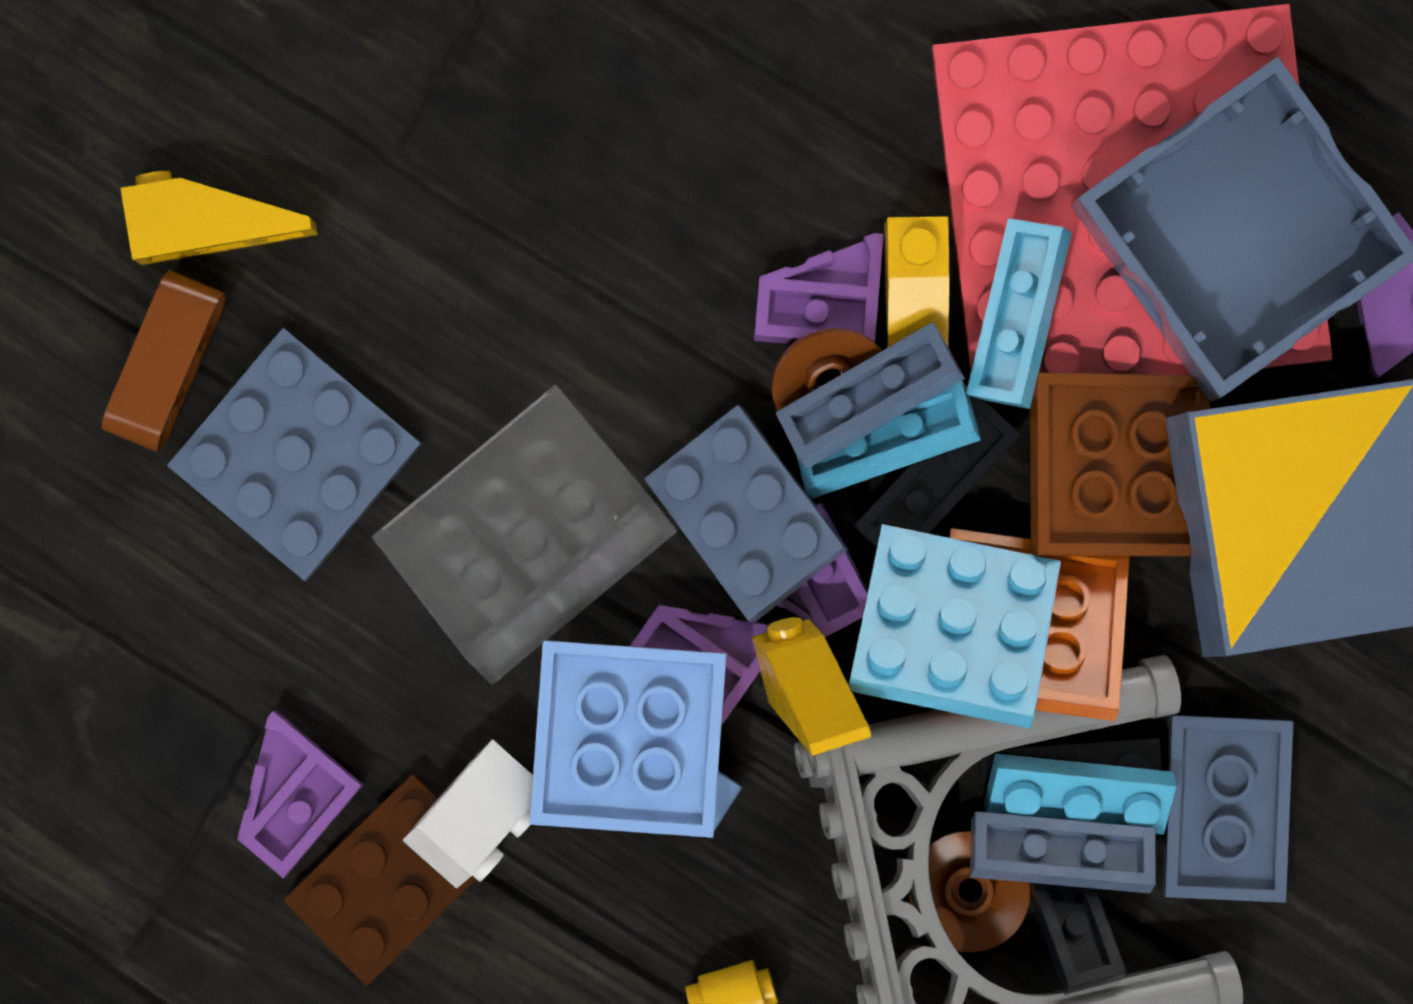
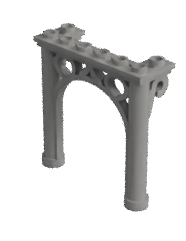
M1160 655L1141 659L1138 661L1137 667L1122 670L1120 708L1116 721L1035 710L1031 729L935 709L870 723L868 726L871 738L814 756L807 751L801 742L794 744L795 760L800 776L802 778L809 777L810 787L824 788L826 802L820 803L819 806L821 824L826 838H834L839 863L832 864L833 883L839 899L847 900L851 923L844 926L845 942L851 959L853 961L859 960L864 983L857 985L856 988L858 1004H916L913 998V989L910 985V974L913 967L919 961L926 958L936 959L952 974L948 993L942 1004H963L968 988L998 1004H1243L1241 978L1233 958L1227 951L1127 974L1119 981L1064 995L1063 989L1042 994H1022L1003 989L978 974L960 956L941 925L931 894L928 858L932 829L939 808L957 779L980 759L1000 750L1136 720L1154 719L1177 714L1181 707V691L1176 670L1168 656ZM952 756L936 773L926 789L913 775L900 769L903 766ZM870 774L860 787L858 776ZM888 783L900 785L917 805L909 827L898 836H889L879 828L877 813L874 809L876 793L882 786ZM872 843L885 849H905L908 847V858H897V871L894 878L881 890ZM909 891L913 905L900 901ZM887 915L901 918L909 926L914 937L919 938L925 935L930 946L916 945L905 950L896 961Z

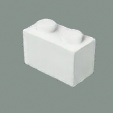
M492 739L476 754L402 841L455 888H458L471 876H474L481 882L504 856L496 847L505 836L511 832L518 838L530 826L533 775Z

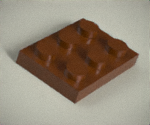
M415 773L404 781L283 900L366 987L477 880L474 876H471L458 888H455L402 841L439 798Z

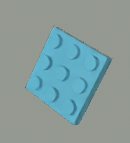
M882 524L849 682L851 691L1031 729L1036 710L1061 561Z

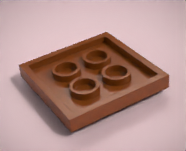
M1038 373L1030 406L1031 555L1191 557L1190 536L1185 517L1178 503L1165 418L1211 409L1210 401L1191 375Z

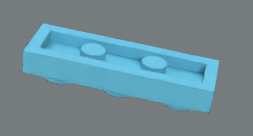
M1008 218L966 395L975 399L1030 409L1072 232L1060 226Z
M961 380L808 469L797 457L805 491L813 499L980 441L981 438L970 396L966 395L967 386Z
M995 754L984 799L985 812L1152 827L1155 828V834H1164L1177 784L1174 772Z

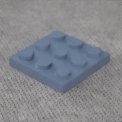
M282 328L167 466L302 580L308 581L421 447L422 443L291 333Z

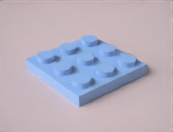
M544 640L530 825L713 838L726 653Z

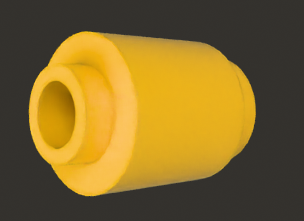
M754 960L698 976V983L685 986L689 1004L778 1003L769 969L757 971Z

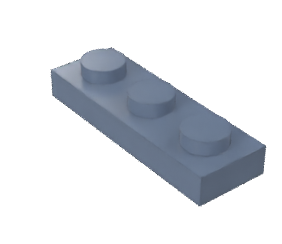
M931 322L776 412V415L799 461L808 469L965 378L940 331Z
M976 811L971 819L970 877L1151 893L1156 886L1155 828Z

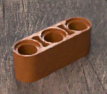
M173 270L166 272L155 292L102 420V430L156 453L162 450L172 432L223 311L226 300L225 292Z

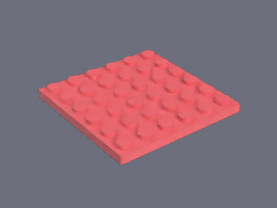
M1290 4L933 45L931 51L970 375L1008 218L1060 226L1072 232L1039 373L1191 375L1071 208V205L1082 194L1147 148L1160 143L1198 116L1212 102L1277 56L1299 85ZM1328 320L1299 339L1291 349L1262 369L1333 360Z

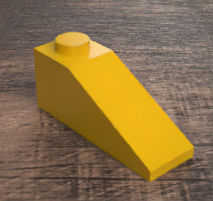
M171 171L141 174L135 177L136 185L120 188L132 259L141 265L318 235L316 222L309 216L183 178L172 179Z
M948 216L887 217L884 224L886 348L931 322L938 328L948 346Z
M797 617L781 619L768 625L767 632L752 636L768 702L812 756L871 738L869 726L824 635L809 619L804 621Z

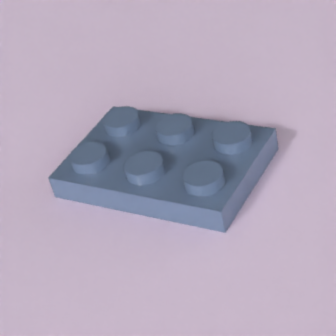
M739 405L644 478L749 622L755 623L849 550L745 409Z
M1169 715L1167 771L1174 772L1177 788L1164 835L1162 895L1164 897L1286 903L1293 721Z

